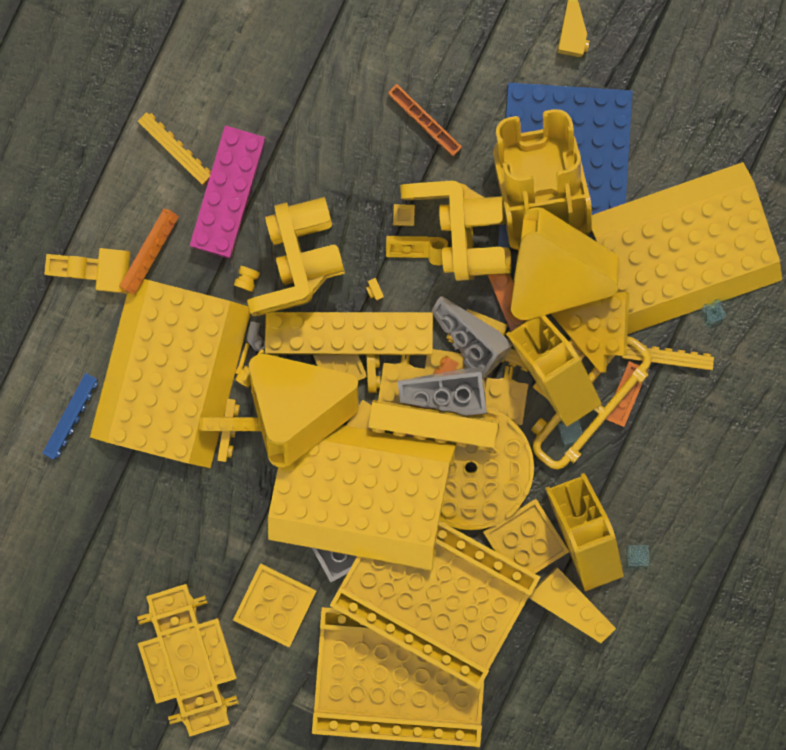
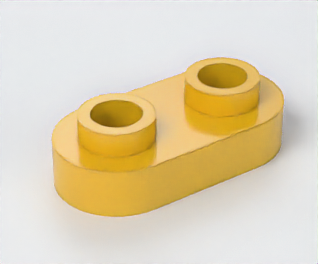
M367 355L368 393H377V389L380 388V376H376V368H380L379 355Z

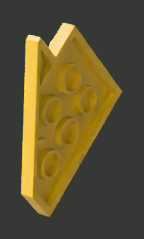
M617 292L611 297L551 313L600 372H606L607 355L627 356L629 292Z

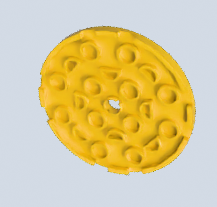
M487 407V413L468 416L498 420L494 448L489 447V450H480L476 448L477 445L468 444V447L456 445L453 466H450L440 516L441 522L453 528L464 530L484 529L509 518L519 509L532 485L534 460L525 434L511 418L490 407ZM447 410L444 411V412H450V413L459 414V413H457V412H452V411H447ZM427 437L426 440L435 441V438ZM447 441V444L455 445L456 442ZM470 461L477 465V469L473 473L465 470V465Z

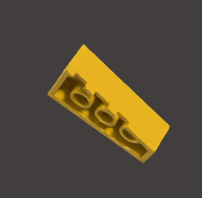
M557 567L536 585L531 596L528 597L600 643L616 629Z

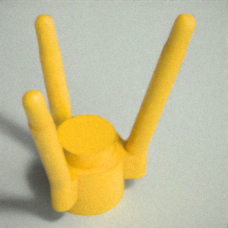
M249 343L245 344L239 366L235 371L238 374L235 380L246 387L251 385L249 367L245 366L243 369ZM261 349L258 354H263L264 350Z

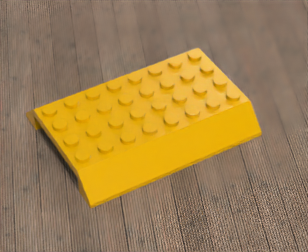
M743 162L592 215V237L595 238L597 243L619 257L617 292H629L628 334L782 280L780 259L755 183Z
M143 279L135 295L127 293L90 438L211 468L220 431L199 430V417H224L227 399L230 396L250 318L249 307Z
M341 425L291 465L278 467L268 515V540L433 570L437 550L434 548L449 469L450 466H453L456 445L420 440L407 436H396L390 433H378L372 430Z
M439 521L434 547L437 550L433 570L357 556L330 606L478 690L528 597L531 596L540 579V576Z
M322 607L312 734L480 747L484 681L478 690L334 608Z

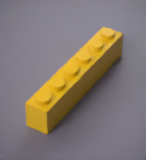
M373 400L368 427L378 433H385V430L393 431V435L404 437L406 434H412L414 438L426 440L427 437L435 438V442L438 443L454 441L457 446L468 447V444L477 445V449L489 450V447L494 448L498 420Z

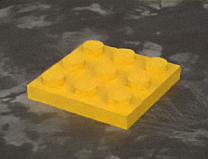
M537 499L518 509L509 518L483 531L495 552L534 574L569 552Z
M260 563L233 621L290 647L317 590Z

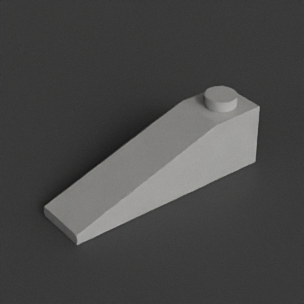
M443 296L439 297L431 311L444 332L451 335L455 342L452 345L456 350L459 349L465 360L463 362L466 367H483L484 378L506 357L513 346L498 330Z
M483 367L460 369L397 381L400 402L437 408L442 411L457 412L462 415L487 413Z

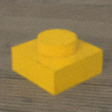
M394 204L393 226L414 227L415 205Z
M376 278L369 280V286L366 289L370 298L375 297L376 301L383 299L384 296Z

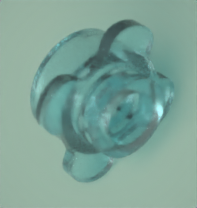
M715 300L710 305L705 304L702 308L703 312L707 315L708 323L713 324L715 321L726 317V312L723 311L720 300Z

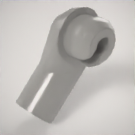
M250 321L247 341L254 350H265V340L258 334L260 323Z

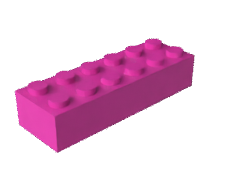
M229 126L224 127L190 246L192 248L232 259L267 141L265 137Z

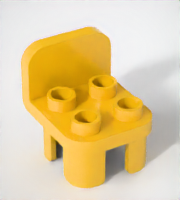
M553 109L543 112V129L521 133L520 118L517 116L502 120L496 128L497 143L493 150L494 165L501 197L503 196L502 202L506 215L508 241L513 249L519 250L525 212L535 207L547 210L586 236L592 230L591 200L580 152L574 137L573 123L571 117L562 110Z
M456 181L400 185L401 199L449 198L450 204L440 205L441 230L452 232V247H443L442 249L444 273H455L456 281L474 280L475 275L511 273V251L509 248H474L473 240L474 226L506 224V215L502 202L503 196L484 198L471 190L467 185Z
M325 197L291 206L287 202L274 206L276 214L265 217L273 244L284 243L287 255L276 258L282 283L284 282V285L294 283L295 287L248 299V307L253 317L307 304L327 278L345 274L339 249L336 245L301 252L298 237L324 231L332 227Z

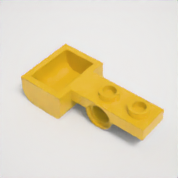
M99 248L98 259L46 254L44 275L96 280V291L127 294L119 285L130 268L131 252Z

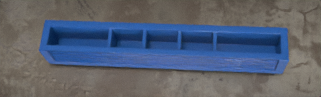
M88 373L84 374L42 454L52 459L59 458L62 453L60 451L62 446L65 447L68 442V435H71L74 430L72 427L80 419L79 414L84 412L86 408V401L91 399L93 395L91 394L92 390L96 389L99 384L97 378Z

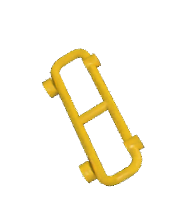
M627 337V345L632 346L642 354L643 362L605 407L600 405L594 409L599 415L573 446L569 448L562 459L554 461L541 450L542 442L561 421L558 414L556 413L548 423L540 418L532 427L531 431L537 435L533 441V452L545 465L552 469H561L570 461L574 464L581 456L579 450L636 382L642 383L649 374L646 371L651 364L652 357L650 351L633 337ZM607 355L606 366L615 357V355ZM596 367L588 375L592 383L601 373Z

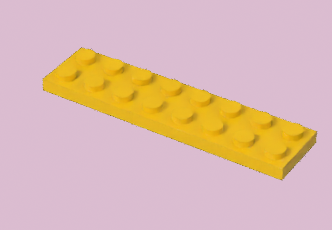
M269 312L266 313L265 354L433 355V313Z

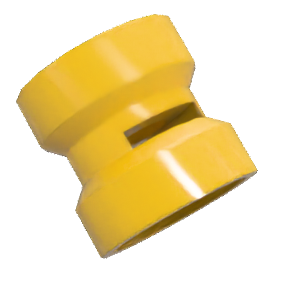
M240 266L239 273L241 276L235 279L234 286L253 292L255 288L253 280L258 279L260 272Z

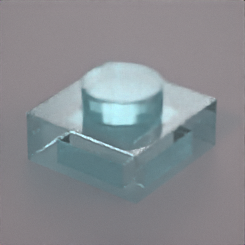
M579 420L568 427L563 422L557 424L564 445L576 442L583 434Z
M627 545L628 566H649V545Z

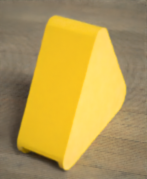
M535 207L525 212L511 303V312L516 318L530 320L611 297L617 293L619 257L615 253L543 208Z
M545 315L530 319L515 330L506 333L508 340L513 344L519 357L566 427L602 405L578 354Z
M258 354L249 362L251 393L269 461L276 467L291 465L358 412V380L352 374L268 354Z
M585 473L580 474L578 478L552 488L546 487L547 496L584 591L624 577L613 528Z

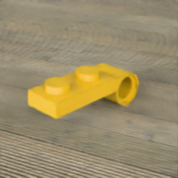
M386 236V257L429 258L431 264L443 265L442 249L443 247H448L446 239L428 236Z

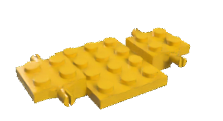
M433 349V355H427L425 369L410 365V355L406 356V360L405 355H402L401 363H384L378 401L414 406L413 404L400 402L397 381L432 375L434 370L439 368L442 357L445 356L459 363L456 370L467 369L463 362L465 360L462 353ZM505 366L504 378L491 379L487 378V376L484 378L486 407L498 410L511 418L517 425H522L528 384L512 380L514 367H510L509 370V366Z
M184 584L146 596L149 604V613L137 616V618L141 620L139 621L140 625L152 621L157 637L139 642L138 646L156 704L177 698L180 713L168 716V719L171 720L170 725L183 721L187 727L189 737L230 724L227 707L239 704L238 700H236L237 695L224 699L218 684L237 679L219 618L199 624L196 607L208 604V601L205 600L207 599L206 595L193 599L188 585Z

